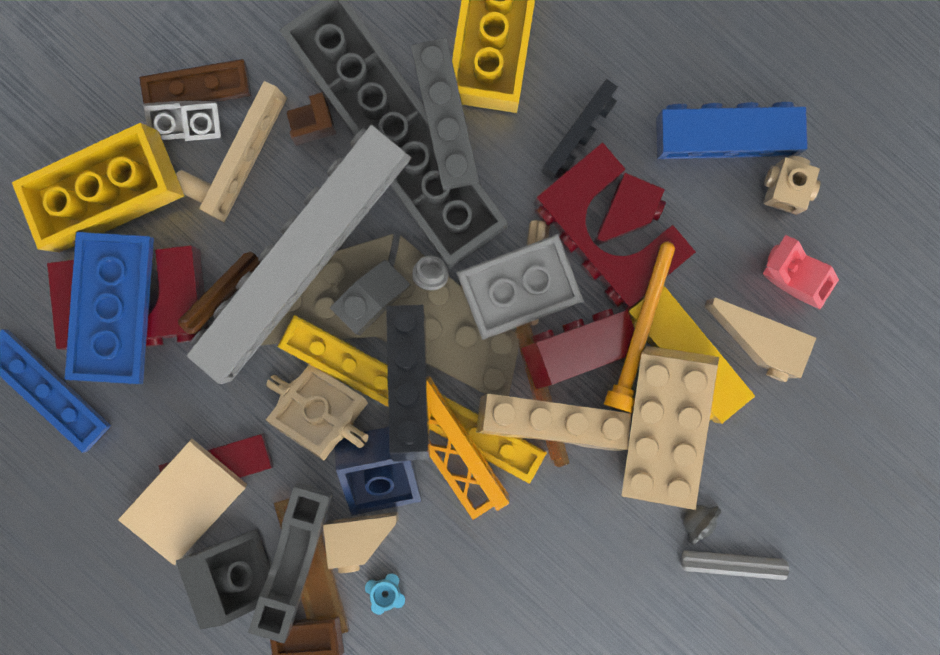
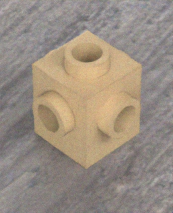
M799 156L785 157L775 166L771 165L764 181V186H767L768 189L763 204L795 215L807 210L809 202L814 201L820 189L821 181L817 180L820 168L811 166L808 159Z

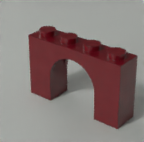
M602 142L536 197L534 203L538 208L535 209V213L547 226L553 224L561 234L559 238L563 247L569 253L575 251L584 262L580 265L585 273L593 281L598 278L607 288L604 291L607 299L616 308L621 305L626 310L645 296L662 243L671 242L675 247L667 276L696 253V251L674 225L667 228L641 251L627 256L609 254L601 250L592 241L586 227L588 206L596 196L616 181L626 170Z
M192 245L156 249L159 297L155 308L148 315L146 347L164 345L163 339L177 337V343L191 342L199 331L209 328L207 321L196 333L188 334L178 324L180 317L205 293L200 249ZM74 260L47 263L55 343L58 350H67Z

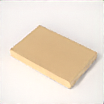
M191 438L120 516L118 521L175 565L176 560L184 556L243 492L247 484Z

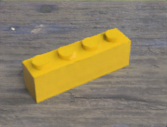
M663 286L647 342L651 347L719 357L710 420L714 423L723 424L752 400L755 395L667 288ZM645 296L628 309L634 328L636 327Z

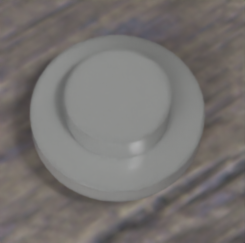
M436 256L421 258L414 265L412 272L415 284L425 290H438L447 283L449 275L445 263Z

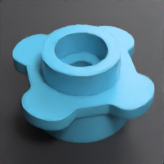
M389 573L384 579L378 581L371 579L366 583L365 591L370 594L371 610L373 613L381 615L384 611L391 610L394 607L401 608L405 604V596L400 593L398 587L399 577L396 574ZM387 591L389 595L387 597H383L382 592Z

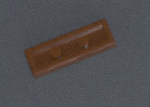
M244 59L139 77L143 104L171 101L221 102L251 96L247 66Z

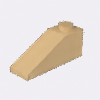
M718 298L707 300L705 308L758 366L768 369L767 376L782 382H787L788 378L802 377L816 337Z

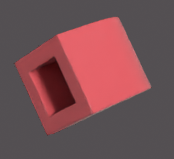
M785 235L779 245L774 246L768 256L767 268L763 272V275L771 283L791 296L818 309L822 308L839 281L831 265L806 255L800 242Z

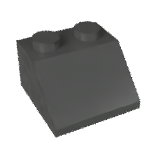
M257 529L176 560L200 629L222 626L255 610L271 568Z

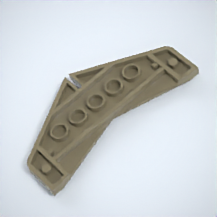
M394 234L336 251L260 346L279 344L294 315L300 316L340 339L377 337L387 342L386 311L359 336L330 307L358 279L383 260L389 263ZM400 235L394 268L411 286L391 306L424 304L427 345L426 363L484 394L509 396L519 349L517 335L510 329L482 340L462 287L449 276L447 283L438 290H425L417 286L412 278L413 267L425 256Z

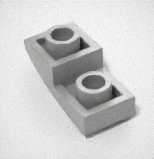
M217 101L144 103L146 125L158 130L162 140L185 138V141L221 138Z

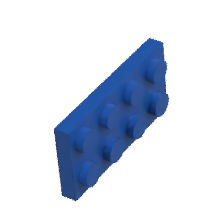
M76 232L65 380L143 384L154 238L150 236Z

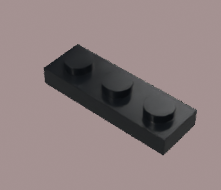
M606 78L544 164L541 171L543 174L553 180L558 172L564 175L576 160L572 153L580 143L584 147L587 145L597 130L592 126L599 115L606 118L617 103L613 96L618 86Z

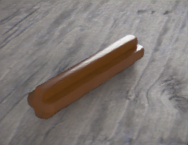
M251 251L244 253L180 317L178 324L186 333H196L213 316L216 309L237 291L236 285L246 273L254 272L261 263L256 254Z

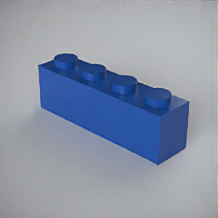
M746 102L736 105V108H723L721 103H708L702 105L701 109H687L686 104L667 105L666 109H662L656 117L657 159L798 156L807 150L806 107H794L793 102H777L772 104V107H758V103Z

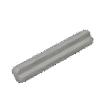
M688 550L683 551L681 556V568L690 572L780 580L787 579L789 575V563L784 559Z

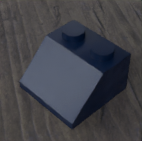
M389 426L364 431L363 433L368 434V440L366 443L362 441L364 444L362 448H358L346 438H343L334 447L336 472L351 516L421 502L414 461L393 462L390 456Z

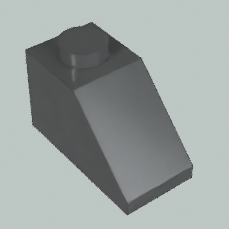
M383 260L358 279L330 309L355 334L360 336L386 311V306H391L411 284L386 260Z

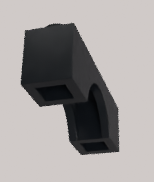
M424 304L386 306L390 456L393 462L430 460Z

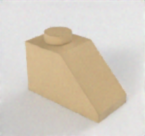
M398 512L327 520L323 524L328 569L338 568V573L359 571V565H365L396 525L399 519Z

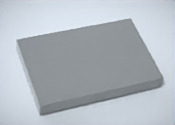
M558 234L457 272L482 340L584 301Z

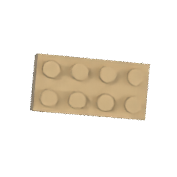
M645 346L641 354L622 497L696 510L719 357Z

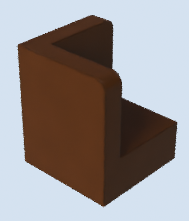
M323 92L309 96L311 104L287 111L286 114L291 128L290 136L296 146L337 134Z

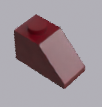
M624 173L617 185L594 243L600 246L645 228L652 222V219L658 221L666 205V201L661 200L665 189Z

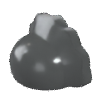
M696 505V510L689 509L686 512L683 524L689 535V543L694 545L700 539L709 537L715 531L717 519L721 514V509L718 506L708 508L704 505Z

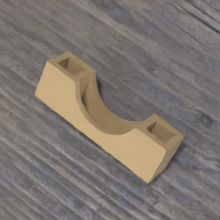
M485 394L480 398L476 433L570 443L581 447L623 451L628 450L632 413Z

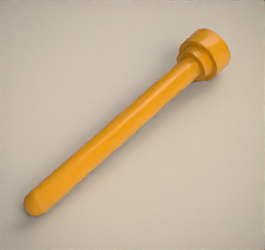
M664 242L660 246L618 384L613 385L612 391L608 390L604 401L606 406L628 413L633 411L635 391L631 389L675 251V247L671 242Z

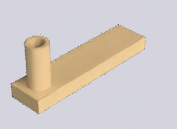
M266 81L261 85L212 184L183 170L176 173L184 195L202 203L199 208L200 210L222 222H225L287 100V97L276 86Z

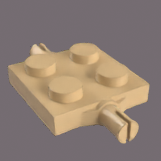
M309 364L303 373L290 384L275 374L270 377L273 382L269 379L267 380V388L279 394L280 397L277 406L266 418V421L323 461L343 438H346L358 448L364 446L362 441L367 442L368 434L353 426L356 418L368 404L367 400L332 376Z

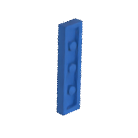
M8 329L0 331V377L82 453L88 452L111 425Z

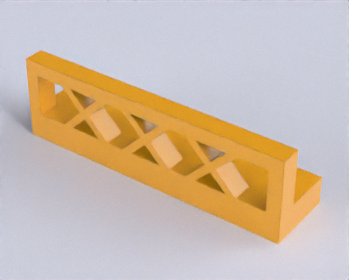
M426 377L429 424L439 425L448 437L447 446L432 444L430 441L431 459L472 520L492 507H495L497 511L509 504L508 492L431 377ZM437 451L446 452L444 461ZM449 453L460 455L468 467L467 476L450 471L447 467ZM458 481L465 482L464 490L462 489ZM469 483L480 485L489 499L474 507L467 496Z

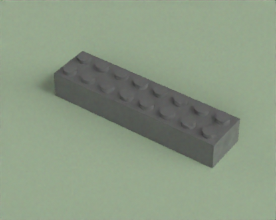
M321 0L280 29L289 48L320 91L323 92L325 98L353 137L361 129L365 128L367 130L370 125H373L412 157L389 187L449 270L507 229V220L480 183L443 191L423 104L347 0Z

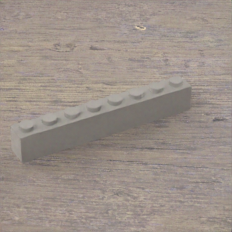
M370 125L367 130L365 128L361 129L354 136L350 143V146L353 147L344 159L340 157L331 165L327 172V175L330 177L321 188L317 186L307 195L304 200L306 207L298 217L293 215L287 220L281 229L282 237L275 245L270 244L263 250L258 258L261 263L253 273L248 272L239 280L236 285L238 292L230 301H224L213 314L215 320L210 327L202 329L192 339L191 345L193 348L186 356L218 384L231 382L412 158L373 125Z

